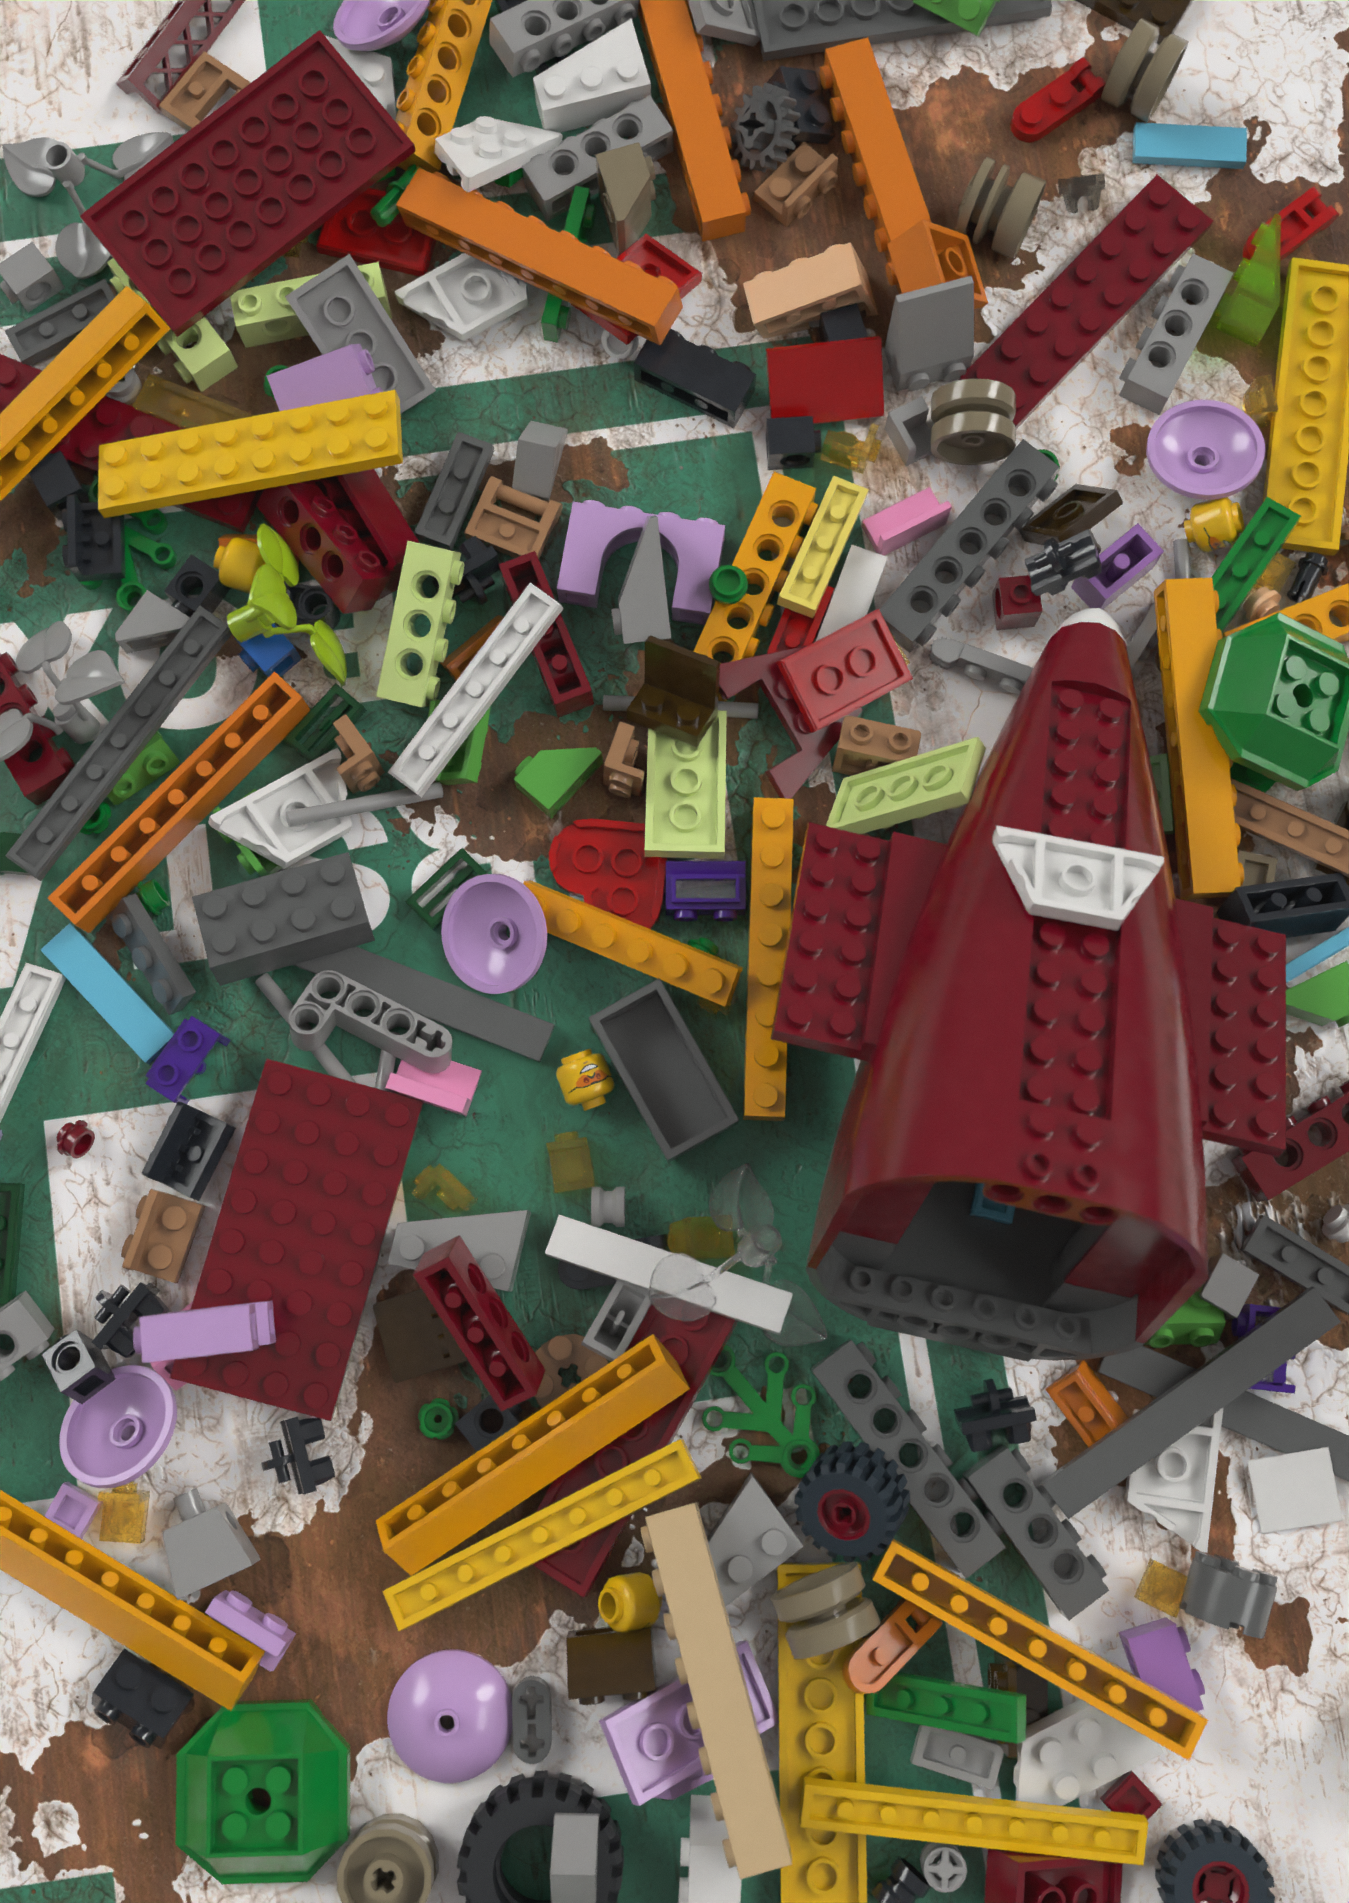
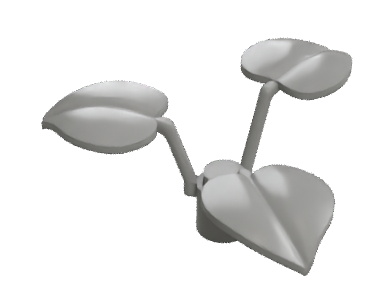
M152 132L126 140L113 154V163L118 170H113L93 161L84 153L76 155L66 143L48 137L34 138L21 143L3 144L2 148L9 175L23 193L31 197L46 196L54 189L57 179L68 191L81 215L86 210L74 186L79 185L84 180L85 165L116 179L124 177V180H126L173 144L174 140L172 135L167 132ZM84 222L83 224L71 223L67 225L57 237L55 244L57 258L61 265L77 279H87L96 275L107 266V262L112 258Z
M56 621L49 628H45L33 635L21 647L16 657V665L20 671L30 674L42 667L57 689L55 699L59 703L53 709L55 722L33 713H27L23 716L18 709H11L0 715V762L18 752L29 741L33 732V724L31 722L48 727L57 735L65 731L77 744H84L90 741L98 733L100 722L80 701L125 683L112 658L102 650L92 651L76 660L69 667L66 675L67 678L62 679L60 682L52 671L50 662L62 658L71 646V630L62 621Z

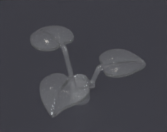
M748 1163L737 1167L723 1177L714 1188L709 1200V1211L714 1223L724 1231L737 1230L739 1238H742L738 1243V1252L706 1276H704L700 1263L689 1255L674 1253L664 1257L652 1272L647 1294L653 1306L664 1315L680 1321H695L705 1317L712 1311L717 1302L716 1294L708 1283L715 1280L739 1261L749 1267L765 1265L762 1283L770 1285L773 1266L777 1263V1258L773 1255L780 1249L782 1239L778 1230L772 1226L774 1210L771 1200L757 1181ZM780 1279L773 1283V1287L793 1293V1297L780 1335L761 1329L764 1334L776 1344L788 1347L821 1342L826 1339L828 1335L824 1322L807 1293L797 1284L788 1280Z

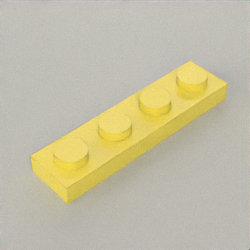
M836 476L832 477L779 594L777 605L811 618L814 617L864 505L869 489Z

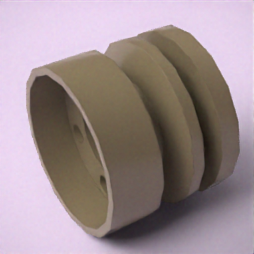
M986 157L966 188L958 210L956 231L967 235L972 224H976L972 243L977 245L988 230L993 231L991 251L1014 260L1035 216L1047 181L1023 172L1015 185L1011 187L1007 185L1010 166L1004 164L996 180H994L992 175L996 160Z

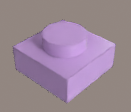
M65 1482L61 1485L44 1517L83 1539L103 1501L72 1483Z

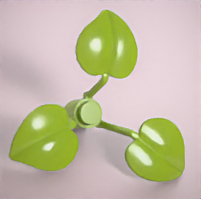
M265 523L261 524L257 531V543L260 554L266 564L260 566L254 576L247 605L227 615V623L232 634L239 642H245L260 634H263L265 638H269L273 635L305 632L311 636L310 643L318 659L338 680L341 687L345 686L347 664L339 638L322 620L316 621L314 626L311 624L296 625V610L289 595L286 593L284 584L285 581L290 587H294L299 581V570L295 556L277 532ZM276 622V623H277L278 625H280L281 627H274V628H273V627H272V624H274V623Z

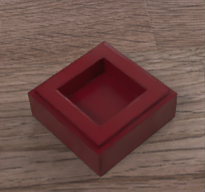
M1132 1770L1123 1774L1100 1797L1101 1801L1112 1812L1145 1815L1147 1820L1163 1805Z

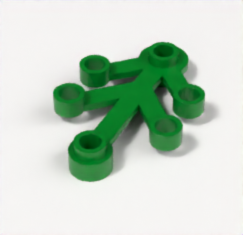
M98 478L90 486L88 492L90 502H98ZM159 509L127 514L142 521L147 531L154 535L162 534L168 527V520ZM152 518H161L160 523L158 525H149V522ZM125 526L126 578L121 579L122 585L117 590L116 600L124 612L130 614L135 607L130 606L131 600L137 596L142 597L147 591L138 581L130 546L151 557L154 563L161 569L172 568L176 564L177 555L169 544L157 543ZM162 552H170L167 560H158ZM103 580L83 581L80 583L84 588L94 590L101 586Z
M725 1345L722 1352L727 1356L726 1364L720 1368L714 1366L710 1374L717 1377L722 1376L752 1413L730 1412L722 1410L719 1406H710L702 1414L703 1425L710 1431L729 1428L769 1432L780 1446L751 1445L750 1441L745 1440V1438H736L729 1445L730 1458L738 1464H744L750 1460L780 1463L787 1474L798 1478L804 1477L820 1455L818 1446L809 1438L811 1406H813L816 1400L814 1389L806 1384H798L793 1388L791 1400L796 1409L793 1434H791L781 1422L784 1374L789 1369L788 1358L779 1352H772L765 1358L764 1367L768 1373L765 1403L736 1368L735 1354L728 1345ZM775 1356L781 1357L784 1360L783 1370L777 1373L772 1372L769 1368V1361ZM805 1388L810 1391L811 1399L807 1404H799L797 1402L796 1393L798 1390ZM714 1410L722 1415L721 1424L715 1427L710 1426L706 1421L707 1414ZM738 1443H744L749 1448L748 1455L743 1459H739L733 1454V1448ZM796 1448H803L807 1453L806 1460L801 1464H797L791 1459V1454Z

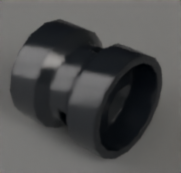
M898 1856L890 1866L891 1875L886 1880H879L871 1892L879 1903H914L917 1898H924L932 1887L913 1865L901 1856Z

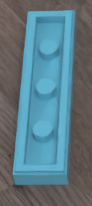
M69 923L40 949L145 1063L150 1064L161 1054L174 1035V1031L73 924Z

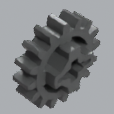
M764 83L763 87L753 86V96L743 95L745 105L743 108H735V112L739 117L737 121L731 122L730 127L736 129V134L731 137V142L738 145L733 154L734 157L742 158L740 163L742 166L765 172L766 169L776 170L777 161L783 163L787 161L785 151L787 149L794 150L795 145L791 139L793 135H797L800 132V129L794 127V122L800 118V113L792 111L797 101L794 98L788 97L790 91Z

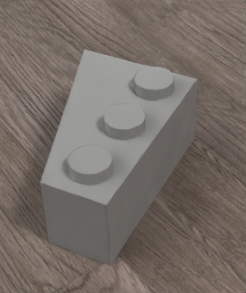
M523 1210L398 1223L388 1264L415 1270L425 1252L460 1235L493 1288L512 1292L531 1212Z
M752 1472L707 1538L725 1607L804 1547L800 1538Z

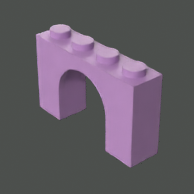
M585 500L583 503L573 502L557 584L559 602L597 608L606 562L622 546L638 542L647 516L655 515L658 517L661 548L670 554L678 569L672 603V620L705 625L714 604V598L709 591V579L714 570L720 567L725 539V525H720L717 521L709 518H698L696 521L681 519L679 515L671 512H660L658 515L643 513L641 509L633 506H623L620 509L605 507L603 503L594 500Z
M273 1300L139 1317L140 1326H135L133 1330L134 1349L136 1354L142 1353V1363L258 1349L259 1345L276 1342Z

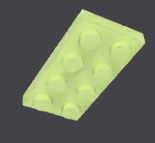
M718 710L717 717L697 747L648 728L645 857L724 859L727 711Z
M975 737L843 778L826 826L863 834L880 828L887 829L895 824L915 818L921 819L929 814L946 809L959 808L970 802L986 747L979 737Z

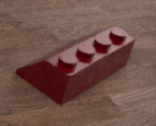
M370 469L313 480L324 495L334 503L338 512L356 530L360 539L379 558L382 566L391 575L377 601L398 590L407 541L417 543L419 541L376 471Z

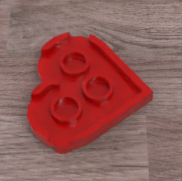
M591 818L575 820L572 822V825L563 828L559 835L553 838L549 850L550 870L558 887L571 895L584 898V902L652 930V927L659 919L663 906L667 857H645V823Z

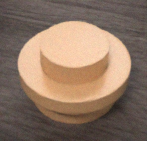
M1261 587L1252 593L1243 605L1248 621L1252 622L1277 612L1280 608L1278 603L1281 595L1276 590L1270 591L1267 587Z

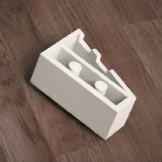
M632 19L533 78L536 105L543 129L559 133L593 125L596 121L603 118L608 119L622 111L628 103L640 101L649 95L651 96V83Z
M691 1795L689 1838L681 1837L680 1866H688V1878L680 1877L679 1903H740L741 1879L737 1866L729 1868L722 1840L729 1838L725 1820L717 1822L711 1797L708 1795Z

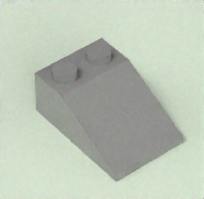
M972 276L896 295L884 352L897 391L909 389L910 391L920 390L930 382L942 379L954 381L959 379L961 375L966 374V370L971 366L974 357V282Z
M655 515L647 516L618 597L619 608L611 609L614 634H622L624 644L646 641L648 636H654L659 639L671 638L658 517Z

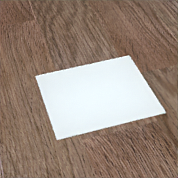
M1329 1447L1247 1461L1262 1534L1343 1520Z

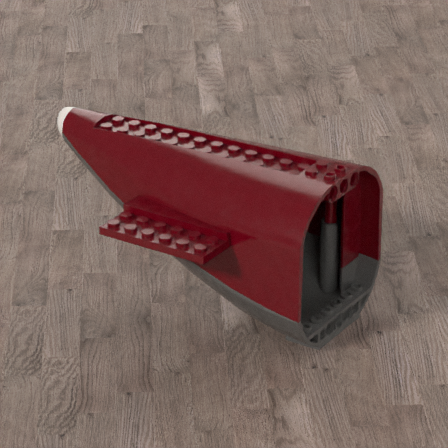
M1086 608L1074 613L1060 624L1048 640L976 779L970 802L964 804L947 844L893 832L890 840L887 841L809 822L803 844L771 1034L772 1040L861 1060L840 1120L821 1190L806 1264L809 1280L817 1291L832 1304L859 1319L867 1321L868 1326L1027 1362L1031 1359L1084 1360L1124 1353L1143 1346L1208 1279L1203 1140L1277 1157L1286 1150V935L1213 918V907L1175 898L1158 795L1133 683L1126 642L1118 624L1107 612L1100 608ZM996 826H1002L1164 857V863L1118 930H1112L1029 914L992 842V836ZM976 1182L984 1183L983 1194L988 1199L1015 1206L1011 1224L1008 1225L969 1215Z

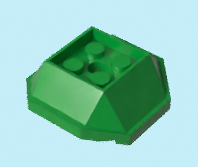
M1280 612L1218 640L1198 712L1207 725H1212L1219 743L1232 761L1295 791L1308 788L1339 770L1349 730V659L1346 657L1343 644Z
M312 1699L238 1701L231 1711L222 1706L177 1753L175 1845L221 1884L308 1882L350 1837V1745L339 1731L322 1715V1711ZM253 1789H265L270 1794L271 1805L261 1806L257 1804L253 1798Z

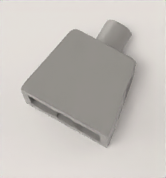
M197 1488L173 1498L182 1523L164 1530L163 1539L177 1600L252 1566L261 1560L226 1503L206 1511Z

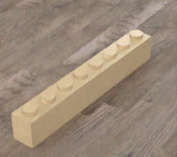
M695 1502L645 1517L647 1526L640 1528L646 1552H654L658 1569L652 1570V1577L658 1597L665 1595L670 1613L663 1614L669 1640L677 1639L681 1657L675 1658L676 1669L681 1685L689 1683L693 1701L686 1703L688 1715L693 1730L700 1728L705 1746L698 1748L705 1776L712 1774L717 1792L711 1793L710 1797L717 1822L725 1820L729 1838L723 1839L722 1842L729 1868L737 1866L739 1877L743 1879L792 1865L790 1844L698 1504Z

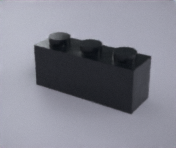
M673 329L669 330L661 345L646 340L634 361V380L732 428H735L755 392L756 374L747 365L738 361L730 362L718 356L717 352L709 346H697L685 340L679 332Z
M1342 873L1236 887L1216 913L1221 920L1285 934L1286 938L1336 931L1349 916V888Z

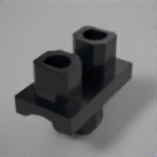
M1089 529L1060 543L1054 538H1050L1044 541L1043 551L1024 559L1031 579V590L1037 597L1046 592L1053 596L1064 591L1068 582L1081 576L1090 579L1101 574L1102 571L1094 535Z
M473 536L459 546L460 552L466 561L464 562V573L460 585L455 584L452 598L458 595L460 601L465 603L475 597L480 605L488 602L484 591L495 585L491 575L500 570L497 559L498 554L492 546L487 548L477 536ZM433 576L434 580L432 582L437 593L439 590V583L437 579Z
M139 1283L124 1303L122 1301L130 1293V1290L121 1284L113 1295L101 1290L95 1298L103 1307L94 1318L101 1324H104L112 1314L114 1315L93 1339L92 1343L100 1350L111 1349L125 1358L132 1357L136 1353L133 1343V1330L130 1329L132 1324L138 1317L168 1313L170 1311L157 1296L160 1290L152 1283H148V1285Z
M992 1378L983 1380V1393L970 1395L972 1406L953 1409L955 1421L965 1436L972 1452L989 1450L993 1447L990 1430L1003 1427L1009 1444L1030 1442L1031 1422L1037 1421L1035 1409L1030 1406L1026 1395L1013 1398L1011 1387L997 1390Z
M298 1417L280 1421L288 1454H284L281 1439L270 1442L269 1447L272 1459L261 1462L263 1471L275 1468L278 1483L291 1480L287 1466L290 1463L298 1495L317 1491V1485H321L335 1477L330 1455L309 1461L305 1446L325 1439L321 1418L299 1420Z

